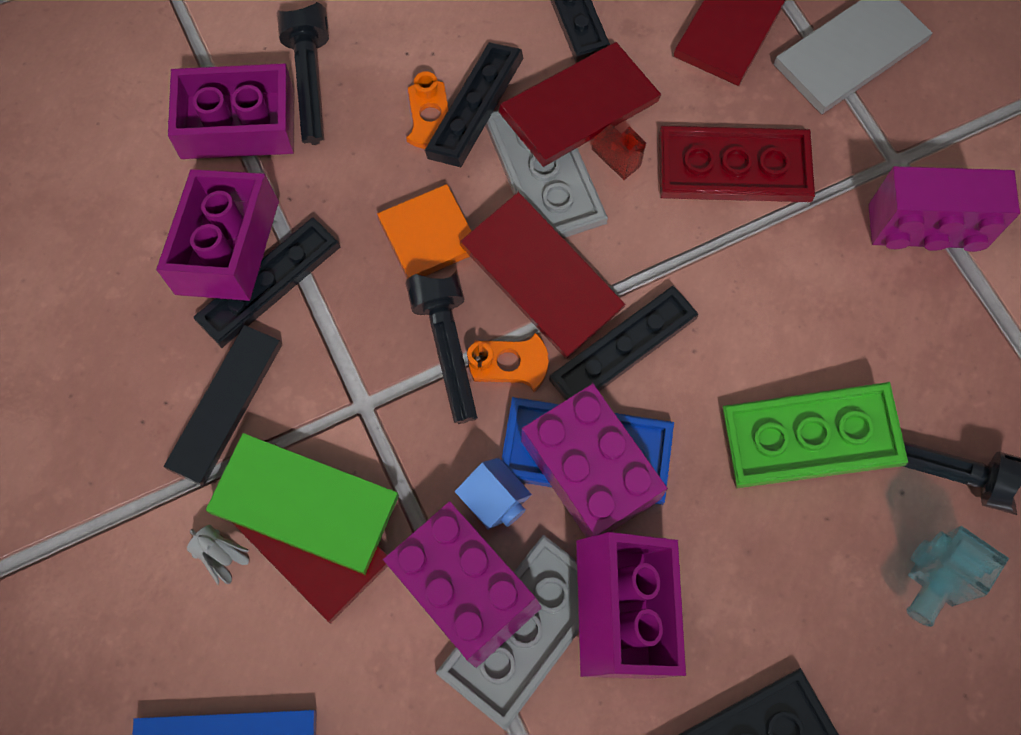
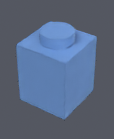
M500 458L482 462L455 490V493L488 530L503 523L506 527L513 524L526 511L522 504L532 495Z

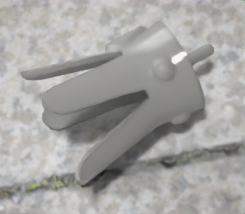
M212 525L203 527L197 533L194 530H190L193 538L187 546V551L192 554L193 558H199L203 562L217 585L219 584V578L226 584L232 582L231 575L224 567L229 566L232 560L241 565L249 563V559L238 551L249 552V549L223 538L220 535V531L214 529Z

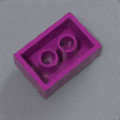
M286 63L171 69L168 137L180 159L294 154V87Z
M893 166L868 204L872 245L886 246L889 249H903L908 246L925 247V249L931 251L945 248H964L965 251L969 252L987 249L1020 214L1015 170Z
M190 169L156 268L175 295L250 301L279 204V200L266 175L263 173Z
M594 384L586 387L522 428L521 442L586 538L613 532L660 501L668 489Z
M450 501L383 559L455 647L475 668L483 663L542 609L532 592Z
M613 532L576 540L580 677L654 679L686 676L678 540Z

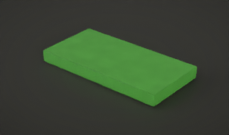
M890 382L723 406L736 489L906 466L908 463Z
M243 433L206 511L366 575L399 494Z

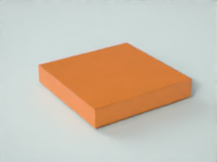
M447 184L377 213L378 220L407 279L414 274L421 276L429 275L470 257L460 246V241L471 232V229Z

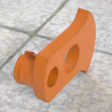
M429 71L418 73L414 78V84L408 87L413 130L406 139L409 144L422 149H426L449 110L444 83L437 81V77ZM426 108H436L441 112L440 117L432 122L423 120L420 114Z
M536 333L529 340L522 342L475 341L467 351L469 370L474 382L524 383L535 392L542 385L548 372V352L542 339ZM508 352L514 353L520 359L518 368L509 372L502 370L497 365L500 355ZM482 355L487 358L482 361V367H478V361L474 359L475 357Z

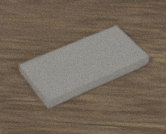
M860 0L778 55L773 65L822 115L926 43L933 33L900 0Z
M499 110L491 114L485 126L514 195L519 192L562 238L607 224L608 217L578 148L543 167L498 112Z
M542 535L514 572L537 598L542 609L477 668L469 663L461 652L455 648L436 672L440 678L505 731L579 632L577 560L544 535Z

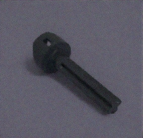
M318 2L294 11H277L280 43L285 47L293 49L295 55L302 143H311L312 145L320 144V141L324 140L316 48L322 47L329 40L326 8Z
M456 270L451 277L445 279L429 278L414 274L405 283L411 310L417 315H429L454 423L464 424L468 421L476 420L478 417L451 311L460 306L465 300L458 271Z
M904 441L908 463L903 467L976 488L981 487L982 506L1017 515L1013 497L1021 487V457L999 451L996 452L991 462L985 465L981 462Z

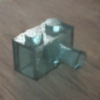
M963 526L946 534L941 531L930 542L925 539L916 548L910 559L915 565L908 576L922 585V588L910 607L908 606L907 614L925 626H933L945 603L953 607L986 596L1009 558Z

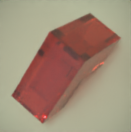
M610 124L593 138L592 150L625 180L641 167L646 142L631 127L620 133Z

